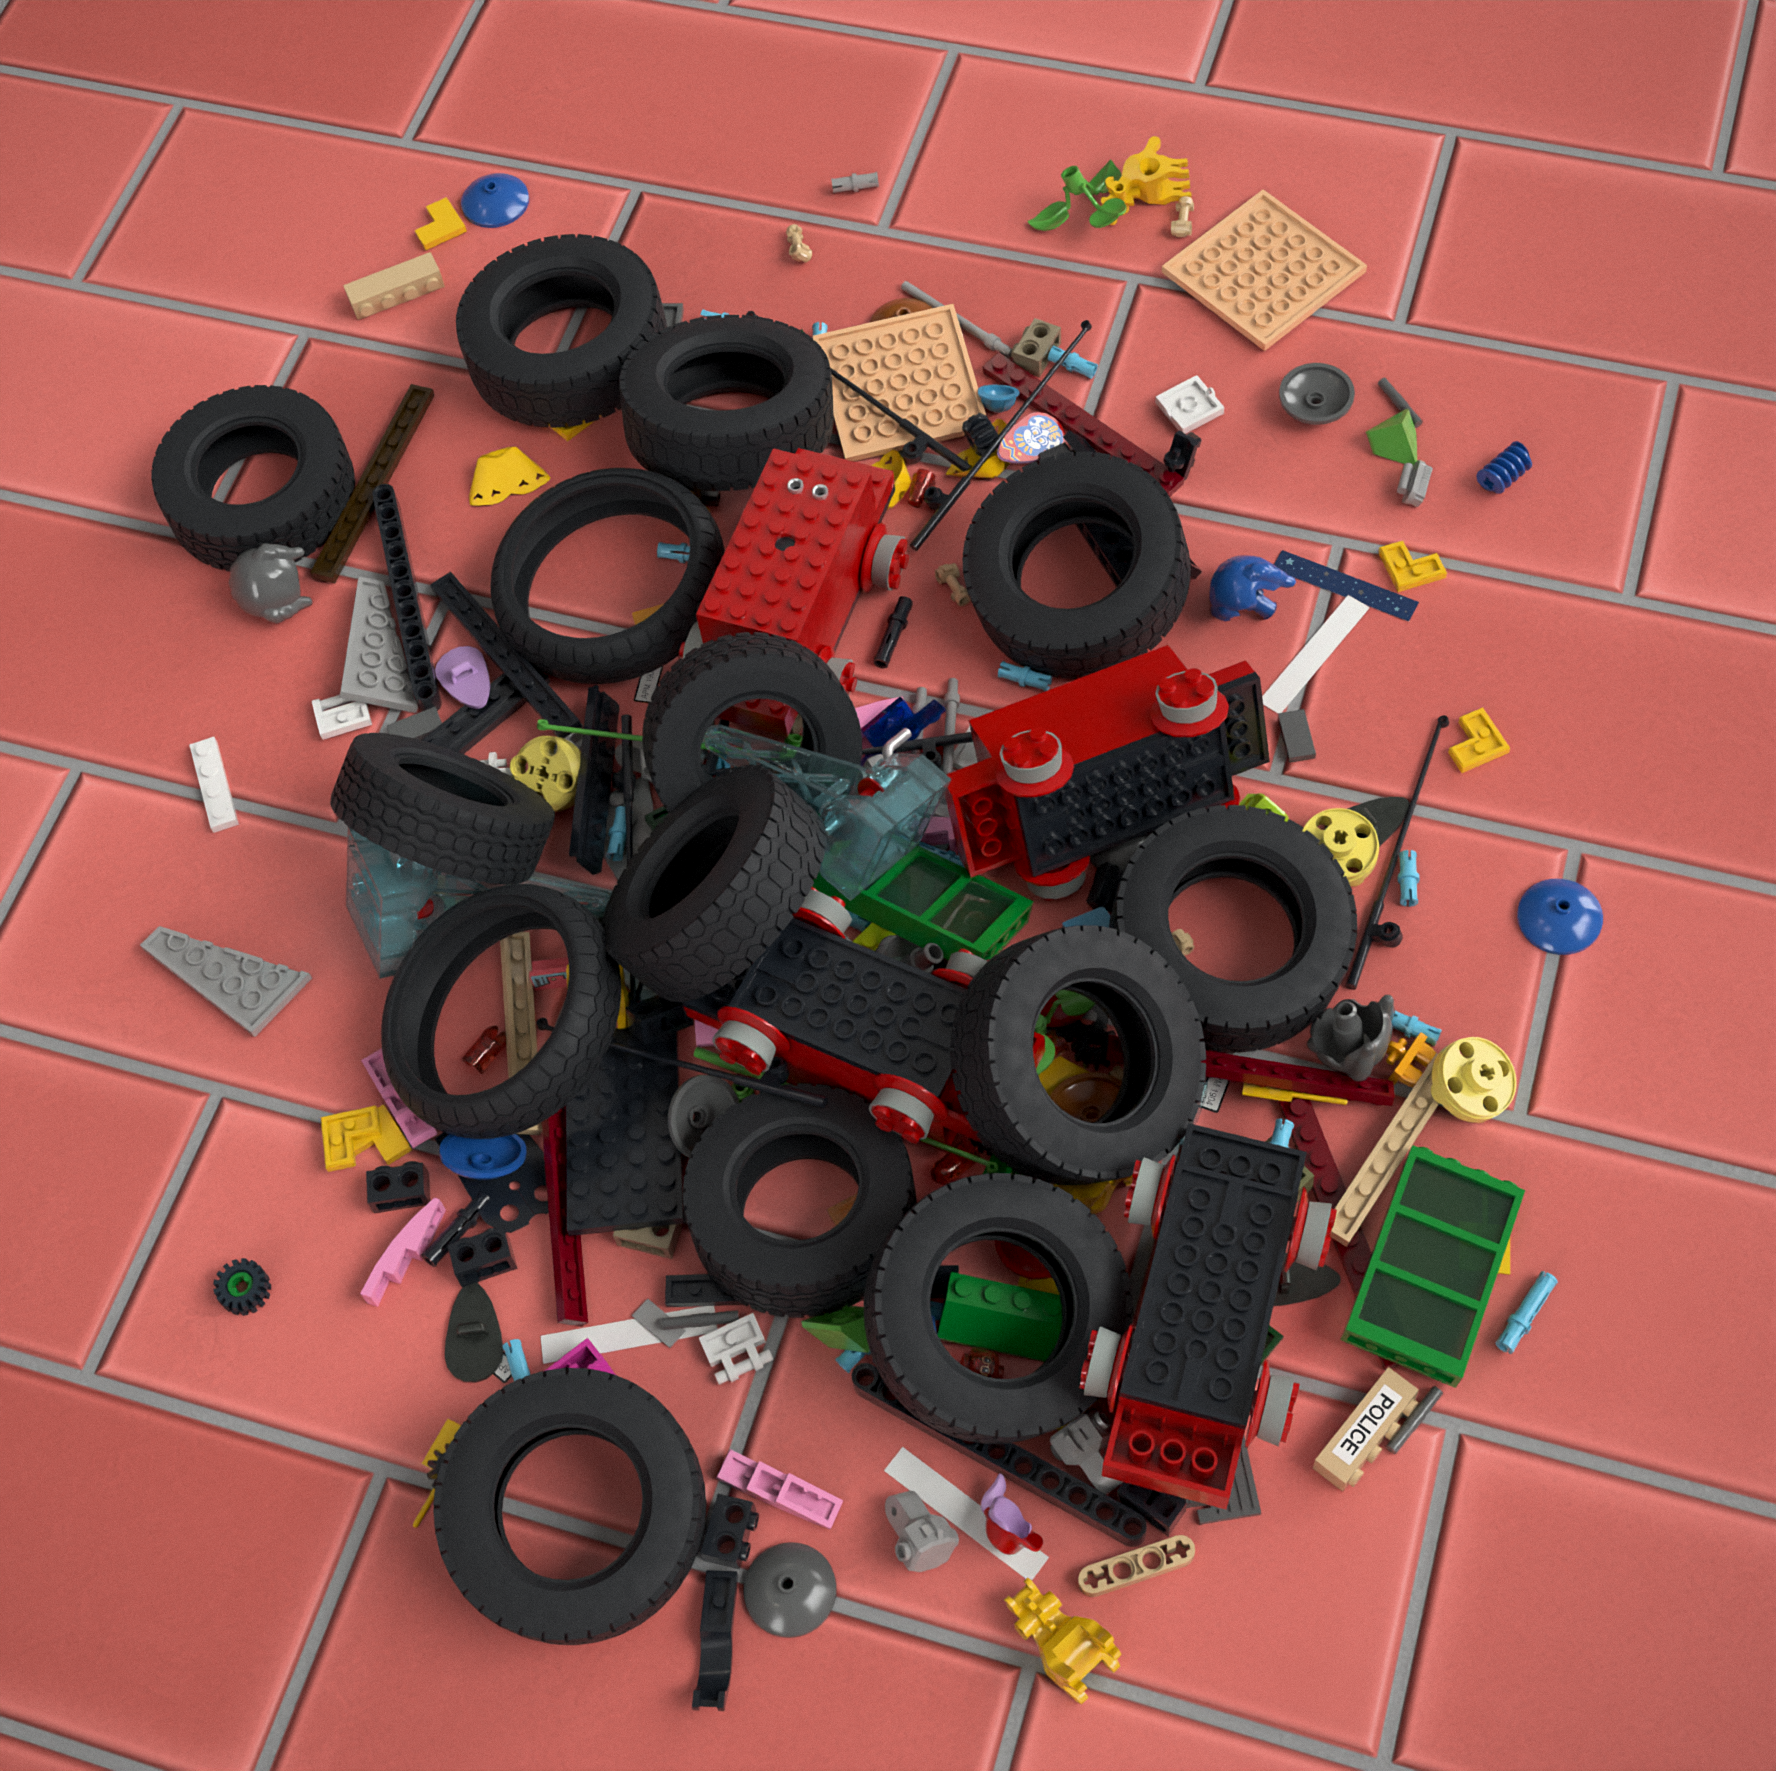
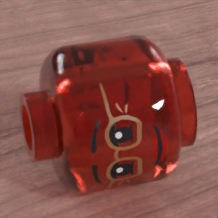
M977 1348L971 1349L968 1354L963 1353L960 1364L985 1377L1003 1378L1004 1366L1000 1365L999 1356L996 1353Z

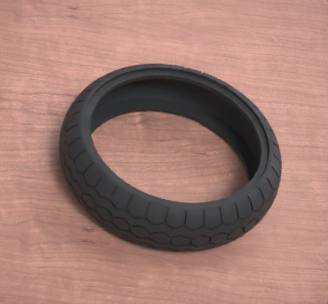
M635 468L599 469L590 471V473L586 472L576 475L572 479L569 478L556 484L555 487L549 488L539 497L535 498L522 510L506 531L497 549L491 573V600L495 617L501 631L511 646L527 659L531 665L556 678L581 684H609L643 676L657 670L662 665H666L679 656L680 646L683 642H686L691 628L697 622L696 613L725 553L723 540L719 528L706 506L689 489L669 477L656 472ZM643 515L666 521L688 536L690 541L688 564L677 589L662 607L635 626L607 636L574 638L548 631L530 619L529 593L538 568L558 543L581 527L613 516Z
M530 884L503 885L481 891L458 902L435 919L426 928V931H423L412 945L414 947L410 948L403 958L402 966L398 967L390 985L382 1015L381 1044L389 1079L403 1103L418 1118L440 1131L463 1138L493 1139L510 1136L532 1128L553 1116L577 1095V1092H580L587 1084L591 1074L595 1073L603 1060L602 1056H605L617 1025L621 1001V975L619 964L605 950L607 944L603 926L586 907L570 896L548 887ZM532 929L559 931L568 955L569 982L562 1012L550 1037L526 1066L503 1083L478 1093L468 1095L448 1094L439 1079L436 1069L434 1042L438 1019L453 985L464 970L481 953L498 941L513 934Z

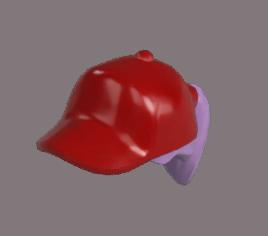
M999 1473L995 1482L986 1491L981 1501V1510L986 1517L985 1531L987 1538L995 1549L1006 1555H1014L1024 1547L1038 1552L1043 1546V1538L1032 1531V1525L1024 1520L1016 1504L1004 1497L1006 1481L1004 1476Z

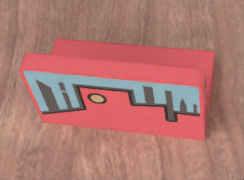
M568 957L532 962V971L529 972V978L535 991L567 987L566 968L569 963Z

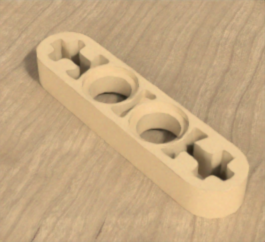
M1178 1535L1091 1564L1080 1572L1078 1578L1079 1588L1086 1596L1097 1597L1185 1567L1194 1559L1195 1545L1187 1536ZM1177 1544H1181L1183 1548H1189L1186 1551L1185 1558L1175 1554L1169 1557L1171 1563L1166 1564L1162 1548H1167V1554L1176 1551ZM1155 1553L1159 1556L1161 1563L1156 1569H1148L1144 1566L1142 1560L1146 1554ZM1118 1563L1127 1564L1131 1569L1130 1576L1126 1579H1118L1113 1573L1115 1565ZM1108 1568V1576L1112 1584L1107 1585L1106 1578L1099 1580L1098 1587L1092 1589L1090 1584H1084L1088 1580V1574H1093L1095 1578L1104 1576L1103 1569Z

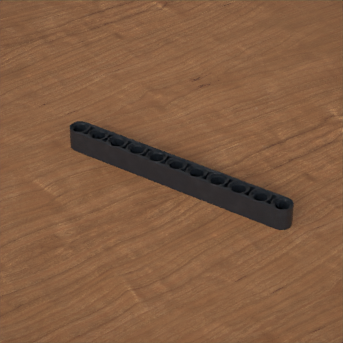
M380 484L374 488L372 496L413 694L421 711L436 707L438 711L442 706V700L401 507L393 487L389 484Z
M861 1363L853 1369L851 1374L852 1382L856 1393L860 1397L998 1474L1001 1473L1008 1480L1124 1545L1137 1547L1144 1542L1147 1532L1146 1520L1135 1510L1014 1443L983 1444L975 1442L973 1444H966L961 1439L944 1434L915 1417L897 1399L888 1400L884 1398L885 1394L890 1390L880 1376L877 1367L869 1363ZM863 1376L874 1378L873 1382L867 1386L858 1383ZM994 1448H1000L1005 1451V1455L1000 1459H993L989 1456V1452ZM1021 1463H1027L1032 1467L1031 1471L1027 1474H1020L1015 1469ZM1047 1478H1054L1059 1482V1485L1054 1489H1047L1042 1483ZM1074 1493H1081L1086 1497L1084 1503L1076 1505L1069 1498ZM1102 1508H1108L1114 1515L1108 1520H1103L1096 1513ZM1129 1523H1134L1141 1528V1531L1137 1535H1129L1125 1532L1124 1527Z

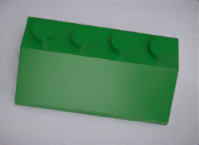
M951 1272L946 1284L937 1336L940 1340L1045 1362L1052 1353L1061 1330L1062 1305L1060 1295Z

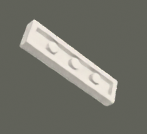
M211 737L190 744L212 831L215 833L239 825L217 740L215 737Z

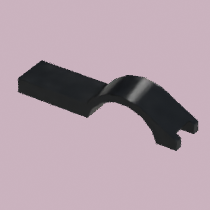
M706 1570L700 1625V1670L698 1683L693 1691V1710H699L700 1707H717L718 1711H725L732 1673L733 1626L738 1586L737 1571Z

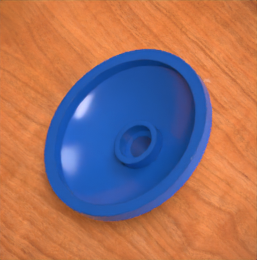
M504 173L488 174L476 179L465 189L461 198V208L465 217L471 223L485 228L502 227L516 221L524 214L529 204V193L526 185L519 178Z
M1555 878L1540 881L1524 893L1519 902L1517 920L1523 935L1537 948L1552 954L1570 955L1585 950L1596 941L1603 925V912L1597 898L1586 887L1571 880ZM1559 905L1566 906L1568 909L1563 910Z
M449 1134L440 1144L439 1155L442 1163L455 1174L470 1179L489 1180L504 1177L517 1170L526 1159L527 1149L524 1141L516 1134L493 1139H470Z

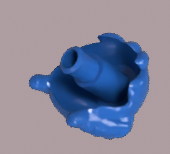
M1239 555L1229 558L1218 566L1210 582L1211 614L1221 621H1230V618L1240 616L1239 610H1253L1266 620L1275 613L1277 603L1264 596L1262 589L1275 591L1280 587L1290 588L1295 585L1296 580L1271 562L1258 556Z

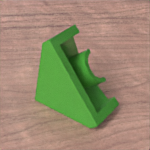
M1409 409L1401 411L1366 431L1373 454L1403 464L1411 463L1413 466L1417 462V435Z

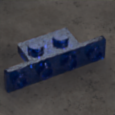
M899 697L863 726L861 733L872 748L884 746L887 741L904 728L911 731L912 736L908 740H914L929 724L938 721L946 709L934 699L914 714L905 700ZM882 753L865 755L861 759L860 768L857 767L858 770L863 767L868 758Z

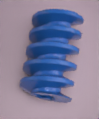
M1519 441L1511 443L1503 452L1477 472V482L1485 490L1493 491L1497 494L1503 493L1505 488L1510 487L1512 482L1517 481L1519 476L1524 475L1525 471L1532 468V461L1527 448Z

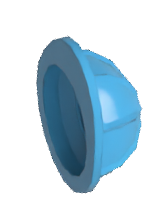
M984 385L978 389V396L981 397L984 407L995 413L1011 409L1015 404L1016 397L1020 393L1018 389L1007 385Z

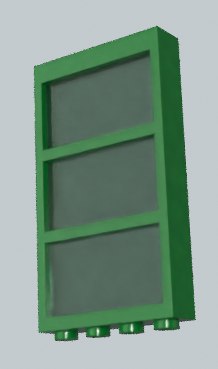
M865 819L856 831H849L843 839H838L833 848L825 851L823 862L820 864V870L816 879L813 880L814 884L812 886L829 897L836 896L843 900L846 904L844 907L846 910L922 948L928 943L937 944L942 949L943 958L948 961L951 954L958 952L960 949H966L984 960L991 959L997 955L1028 923L1034 902L981 875L970 877L966 868Z
M1412 1145L1403 1164L1340 1340L1456 1388L1464 1376L1525 1190L1519 1188L1511 1181H1501L1483 1170L1464 1166L1456 1159L1444 1158L1434 1154L1433 1151L1426 1147Z

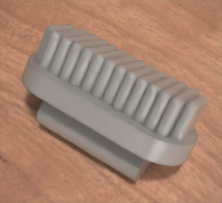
M1417 460L1414 466L1411 463H1405L1403 466L1397 492L1404 494L1402 503L1407 505L1411 504L1419 507L1425 498L1433 468L1426 465L1422 460Z

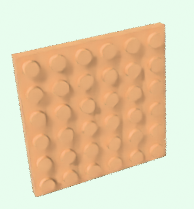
M1262 190L1162 266V273L1265 351L1366 272L1367 265L1265 190Z
M954 304L813 336V340L822 347L827 355L832 369L901 418L909 420L938 442L964 436L962 426L963 422L968 420L967 418L978 413L986 415L981 397L978 396V386ZM832 375L833 416L846 460L858 461L880 456L890 452L892 449L901 451L906 443L915 439L914 436L901 428L899 423Z

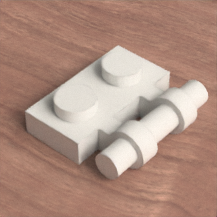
M753 1313L699 1337L711 1367L723 1363L725 1367L724 1370L715 1373L719 1385L729 1380L732 1383L739 1379L738 1376L753 1369L758 1371L764 1368V1364L774 1360L769 1349L758 1354L755 1348L766 1343ZM747 1351L750 1358L733 1365L731 1358Z

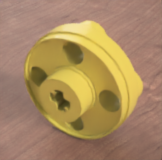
M536 737L527 742L518 754L512 758L510 771L512 777L516 780L521 781L528 788L536 791L538 795H543V798L552 806L555 813L560 812L575 804L581 751L573 743L561 737ZM557 744V747H558V748H557V752H556V754H555V752H554V747H555V745ZM526 763H528V770H527V772H526V770H525V765H526Z
M1344 808L1324 810L1313 816L1306 823L1303 832L1308 830L1320 840L1319 845L1323 843L1334 855L1332 860L1337 859L1345 872L1344 876H1347L1350 886L1356 887L1363 883L1364 879L1373 871L1379 854V840L1373 825L1361 814ZM1326 825L1328 827L1326 830H1321L1317 826ZM1357 833H1364L1368 837L1359 838L1357 837ZM1350 867L1358 868L1360 871L1357 873L1349 872L1347 869Z
M1468 1037L1454 1041L1439 1052L1432 1067V1097L1452 1115L1461 1120L1483 1123L1502 1113L1514 1098L1517 1085L1514 1067L1506 1053L1487 1039Z

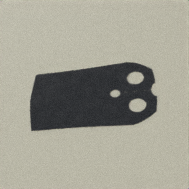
M443 1132L435 1138L439 1147L443 1139L449 1135L448 1133ZM516 1134L524 1141L527 1151L524 1163L511 1174L489 1180L470 1179L458 1175L472 1200L476 1198L480 1191L490 1197L491 1201L479 1211L485 1223L494 1228L503 1226L508 1233L529 1225V1221L534 1214L549 1213L548 1200L539 1201L534 1195L536 1188L546 1185L544 1153L532 1137L527 1134ZM518 1181L520 1188L518 1190H511L509 1187L510 1183ZM506 1205H514L518 1208L519 1215L513 1221H505L501 1218V1209Z

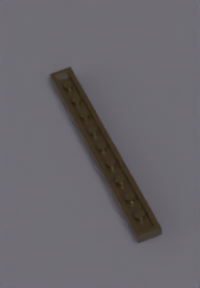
M414 384L410 385L310 571L312 578L336 583L375 509L372 496L373 490L380 484L389 483L435 396L433 389Z

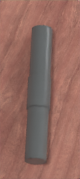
M1386 378L1379 380L1378 385L1400 412L1409 409L1415 428H1418L1423 423L1421 418Z
M736 1310L662 1318V1329L694 1328L732 1323L739 1319V1312Z
M1433 1386L1386 1445V1448L1391 1453L1396 1454L1443 1395V1392L1438 1387Z

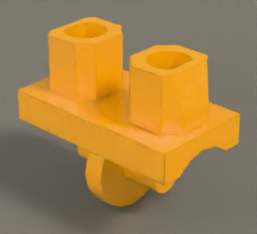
M1420 1032L1408 1050L1405 1049L1408 1042L1404 1038H1400L1397 1043L1390 1041L1386 1051L1389 1055L1386 1062L1393 1065L1396 1060L1400 1061L1388 1079L1392 1080L1394 1085L1399 1080L1413 1088L1423 1073L1410 1065L1411 1061L1415 1059L1427 1067L1437 1053L1425 1043L1428 1037Z

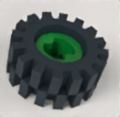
M241 1258V1263L237 1259L232 1260L233 1266L231 1267L226 1263L223 1266L226 1271L224 1273L218 1271L216 1275L220 1279H214L213 1283L216 1287L213 1290L217 1300L227 1311H231L235 1315H239V1312L243 1316L248 1315V1310H251L253 1313L257 1312L258 1310L255 1306L259 1304L263 1307L266 1304L263 1298L269 1299L270 1293L267 1291L271 1290L269 1276L260 1265L253 1260L249 1262L247 1258ZM245 1281L248 1288L240 1293L236 1285H239V1282Z

